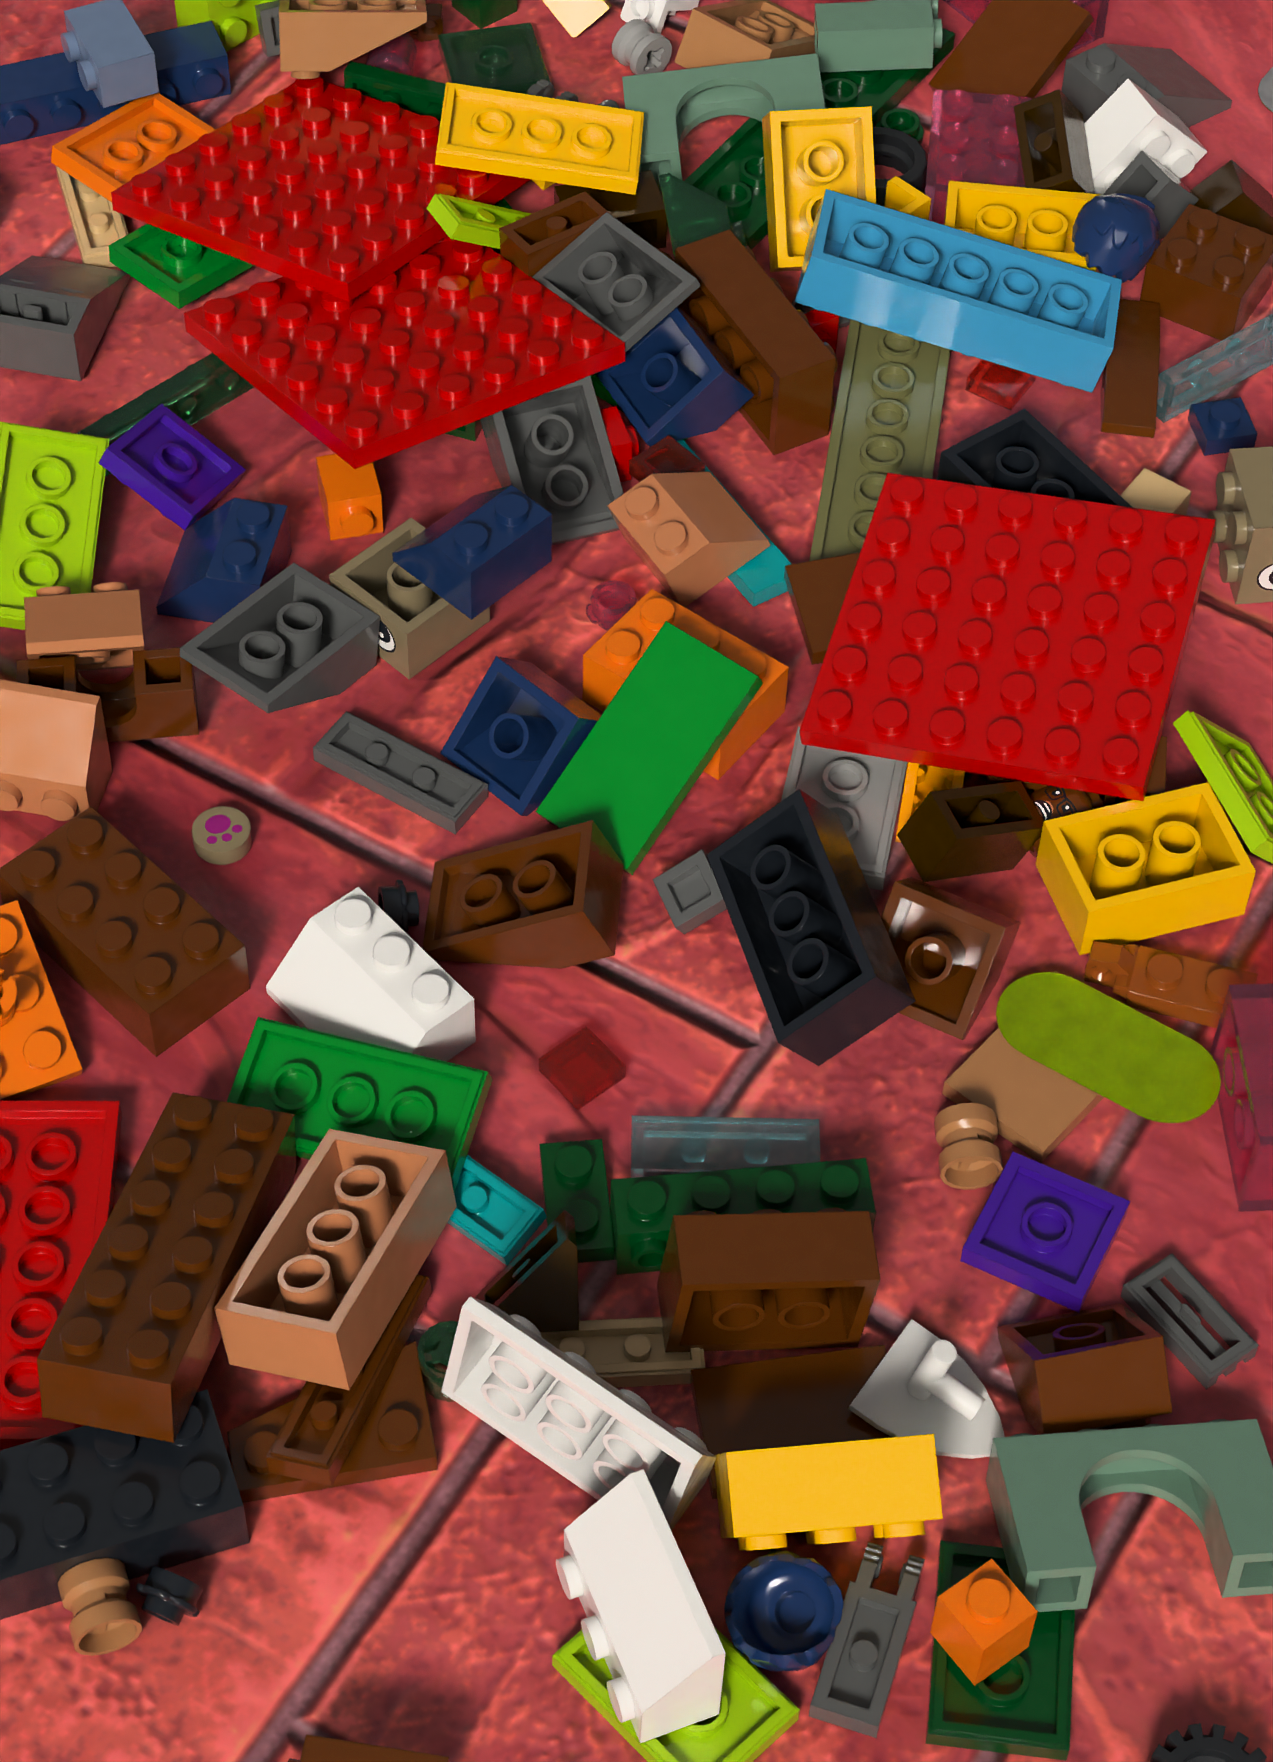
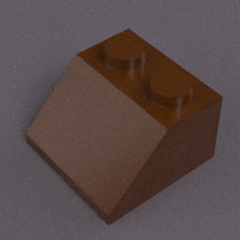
M913 877L895 881L881 919L916 1000L899 1013L964 1040L1001 975L1021 922Z
M1121 1303L1081 1310L1079 1313L1071 1312L997 1327L998 1339L1025 1420L1040 1434L1077 1432L1082 1429H1093L1108 1425L1118 1429L1143 1427L1151 1423V1417L1172 1413L1163 1336Z

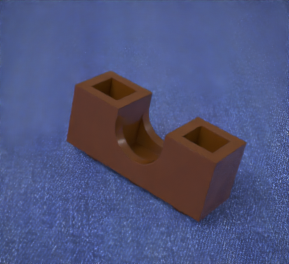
M181 647L133 651V672L126 679L111 684L94 683L82 677L77 670L75 656L17 661V682L100 696L108 742L199 735L194 668L191 663L180 657Z

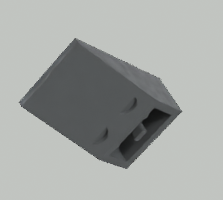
M33 255L0 276V367L81 381L128 283L130 275L121 270Z

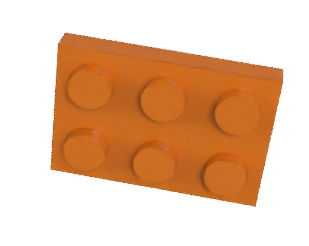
M155 93L129 102L53 145L51 163L112 202V191L131 181L135 175L144 173L161 163L167 156L177 153L196 142L202 135L211 133L216 129L160 93Z

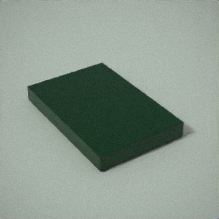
M941 1540L938 1550L935 1607L939 1595L990 1559H993L1010 1579L1003 1548ZM1075 1609L1038 1612L1029 1647L976 1686L973 1685L933 1637L925 1744L1066 1761L1070 1750Z

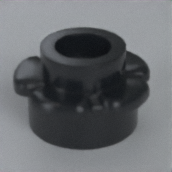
M400 879L396 880L395 886H380L378 888V906L407 933L409 926L419 925V901L416 890L406 891V887Z
M153 1566L145 1584L137 1583V1592L146 1597L141 1609L156 1618L179 1626L184 1614L190 1617H197L200 1613L195 1606L203 1588L180 1575Z

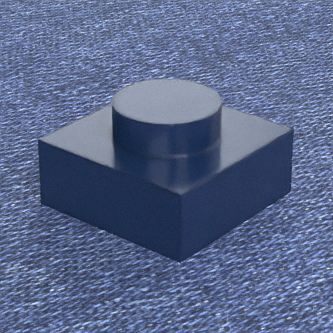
M1241 397L1191 404L1188 421L1204 456L1228 453L1230 449L1255 447L1257 431Z

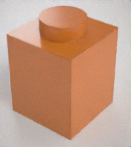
M337 454L316 457L319 498L330 541L384 532L382 496L373 462L354 469Z
M990 1559L937 1597L930 1633L973 1685L976 1686L1029 1647L1038 1611L996 1562Z

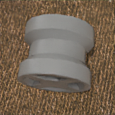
M633 19L622 26L614 37L612 55L620 64L630 66L634 75L662 72L669 63L672 55V45L666 37L659 33H654L648 23L642 19Z

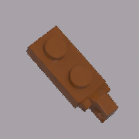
M1093 941L1085 969L1084 981L1112 987L1113 993L1126 998V1006L1241 1034L1245 1032L1258 974L1142 945L1138 947L1136 944H1124L1123 946Z

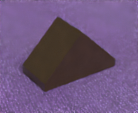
M1230 160L1190 190L1199 199L1194 206L1210 210L1220 216L1273 235L1272 195L1233 160Z
M564 1210L476 1296V1299L495 1305L509 1316L516 1314L526 1318L536 1326L539 1332L579 1331L578 1262L574 1217Z

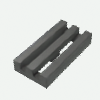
M1172 1253L1123 1285L1120 1297L1144 1322L1163 1336L1166 1347L1206 1390L1217 1382L1218 1376L1221 1374L1227 1376L1236 1370L1237 1364L1243 1360L1246 1363L1255 1357L1259 1345ZM1165 1277L1231 1348L1226 1351L1201 1325V1319L1187 1304H1182L1160 1279Z

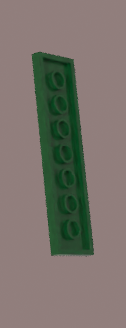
M942 28V48L933 49V68L821 72L825 109L871 106L872 127H875L885 112L893 109L953 50L955 33ZM750 117L664 200L667 207L668 220L704 237L730 229L742 245L749 247L751 250L768 234L763 129L761 121Z

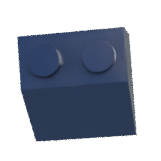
M678 306L625 352V362L596 374L642 439L650 447L716 431L754 396L753 392L705 329Z
M513 485L474 495L392 553L393 561L472 620L552 561V514Z
M233 498L194 522L183 533L156 606L157 614L214 623L286 569L292 552L288 506Z
M496 656L440 754L465 773L487 783L488 791L518 814L528 816L543 802L601 717V714L531 662Z

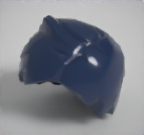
M1124 193L1095 196L1082 207L1076 217L1072 230V241L1075 243L1074 251L1080 256L1085 257L1088 268L1097 267L1101 274L1111 277L1116 275V278L1121 279L1122 283L1127 280L1131 281L1146 266L1153 252L1160 245L1158 234L1160 223L1154 211L1155 205L1146 198Z
M770 1549L767 1555L756 1558L736 1574L727 1592L724 1616L734 1646L741 1653L747 1655L753 1665L770 1671H799L816 1664L833 1643L835 1628L841 1621L844 1602L841 1590L830 1572L814 1558L801 1557L786 1550Z

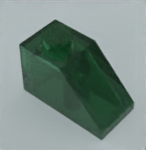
M670 173L659 175L674 259L675 248L729 229L744 247H749L743 221L734 222L725 203Z

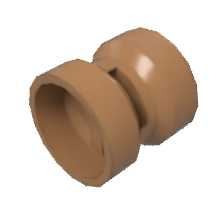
M960 1103L940 1111L935 1117L934 1128L936 1141L943 1148L938 1160L942 1181L952 1188L962 1190L978 1189L996 1182L1003 1171V1163L999 1148L993 1144L998 1136L997 1118L993 1109L978 1103Z
M114 1558L93 1559L72 1567L60 1577L57 1584L63 1607L72 1612L74 1617L69 1625V1630L76 1652L91 1656L107 1654L131 1644L139 1637L142 1632V1626L136 1605L127 1601L126 1594L130 1589V1583L123 1562Z

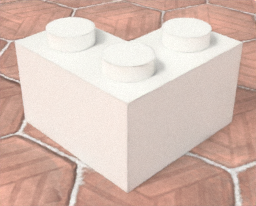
M1127 79L1084 123L1095 194L1103 195L1141 151H1144L1167 167L1180 180L1189 174L1195 164L1208 152L1179 116L1130 79Z

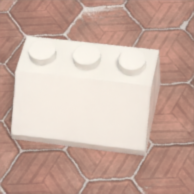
M359 887L309 919L266 985L267 994L303 1028L446 1062L476 1042L474 998Z
M644 1469L630 1473L564 1529V1557L556 1559V1568L567 1598L571 1600L579 1597L587 1618L581 1620V1627L592 1658L595 1661L604 1658L613 1679L607 1681V1690L614 1712L621 1723L631 1720L639 1742L643 1743L719 1715L726 1652Z

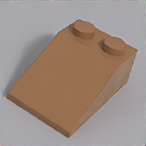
M280 0L281 72H291V77L297 79L320 77V72H330L426 23V1Z
M735 0L696 7L691 12L674 62L686 69L815 54L814 23L769 0Z

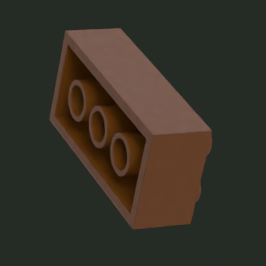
M730 229L675 248V263L694 276L701 285L678 307L705 329L753 392L754 396L738 411L772 454L777 455L827 436L829 434L830 413L834 408L832 396L834 373L838 368L837 358L830 344L822 342L810 327L805 314L801 310L794 308L784 296L778 281L770 278L757 263L753 251L747 246L744 247Z
M89 807L0 868V894L3 905L17 900L32 940L156 1057L251 989L245 945L92 807Z

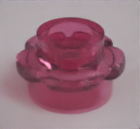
M605 581L594 588L590 598L591 604L586 606V614L592 623L599 624L601 628L608 631L636 604L635 591L630 585L622 581Z

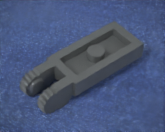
M869 1542L856 1581L849 1582L843 1601L841 1621L835 1628L834 1641L828 1648L810 1704L809 1717L877 1738L915 1613L917 1602L913 1600L925 1559L909 1555L908 1561L903 1564L898 1581L899 1590L896 1596L872 1588L874 1580L879 1577L882 1568L884 1546Z

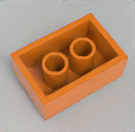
M651 589L583 654L582 700L604 712L666 621L759 676L763 682L704 769L705 773L719 780L785 712L789 667Z

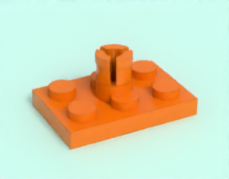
M17 900L0 906V1101H10L79 1076L83 1070Z

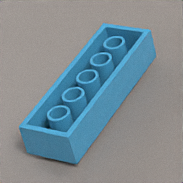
M826 189L809 234L794 302L812 307L818 311L832 313L868 326L878 327L917 341L927 342L960 352L966 356L983 359L1009 367L1015 371L1029 373L1092 393L1114 348L1122 280Z

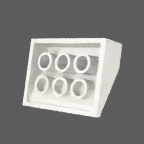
M471 1296L462 1306L441 1392L597 1500L601 1499L630 1473L644 1469L672 1531L706 1483L717 1458L707 1451L705 1443L693 1432L682 1427L673 1428L654 1415L646 1401L636 1393L626 1389L618 1390L597 1376L593 1366L580 1355L573 1352L564 1353L542 1338L536 1326L526 1318L516 1314L509 1316L495 1305Z

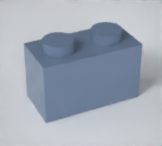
M102 0L64 11L67 32L61 33L60 37L65 56L69 62L76 61L84 89L86 91L93 90L103 108L159 93L154 51L122 0Z

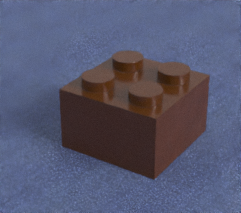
M1189 204L1146 264L1140 301L1160 303V317L1232 344L1272 285L1273 235L1220 216L1210 210Z

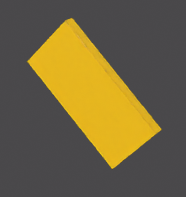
M446 82L435 165L636 195L644 112Z

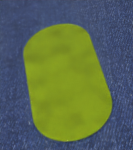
M1050 972L1030 974L1011 983L999 998L996 1008L997 1024L1003 1037L1013 1048L1141 1117L1161 1123L1190 1121L1208 1111L1218 1097L1221 1086L1219 1069L1213 1057L1203 1046L1072 977Z

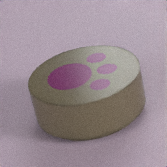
M227 806L210 808L202 812L192 825L194 849L197 855L208 863L226 865L237 862L251 848L252 834L250 822L247 816L238 809Z

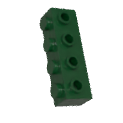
M866 1158L611 1179L610 1212L616 1274L660 1271L673 1215H687L695 1211L706 1210L716 1214H751L763 1209H775L782 1213L817 1212L825 1208H841L846 1211H869L873 1231L876 1209Z

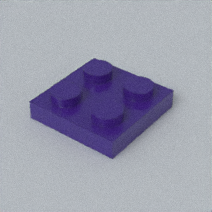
M162 403L107 447L99 461V464L116 476L121 483L130 487L158 509L163 516L172 520L184 531L235 487L246 471L245 468Z
M1012 1152L963 1246L960 1261L1079 1313L1124 1222L1130 1201L1016 1152Z

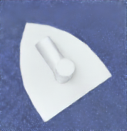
M912 1319L848 1408L890 1437L934 1434L936 1455L968 1459L990 1457L993 1438L1005 1437L1000 1416L985 1386L965 1360L957 1354L954 1345L949 1341L939 1339Z

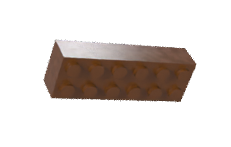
M172 1093L37 1358L42 1417L166 1442H175L222 1337L214 1308L281 1205L296 1173L295 1114L213 1100L200 1096Z

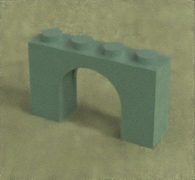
M873 0L815 4L814 49L815 53L818 54L820 73L933 68V49L942 48V20L938 18V0Z
M817 53L622 77L625 109L644 112L639 172L651 170L660 191L675 190L683 182L680 160L682 141L694 127L704 121L720 116L739 115L751 117L762 122V118L770 111L825 109Z
M1216 1419L1205 1423L1149 1424L1136 1428L1082 1429L1077 1432L1040 1435L1021 1433L1010 1437L993 1438L986 1484L1010 1579L1038 1612L1087 1609L1097 1566L1081 1511L1092 1501L1100 1497L1120 1492H1138L1159 1497L1180 1508L1194 1521L1205 1541L1222 1598L1273 1594V1465L1257 1419L1233 1421Z

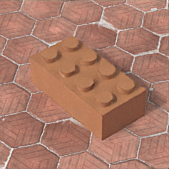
M329 1129L214 1308L229 1364L350 1390L457 1207L446 1150Z

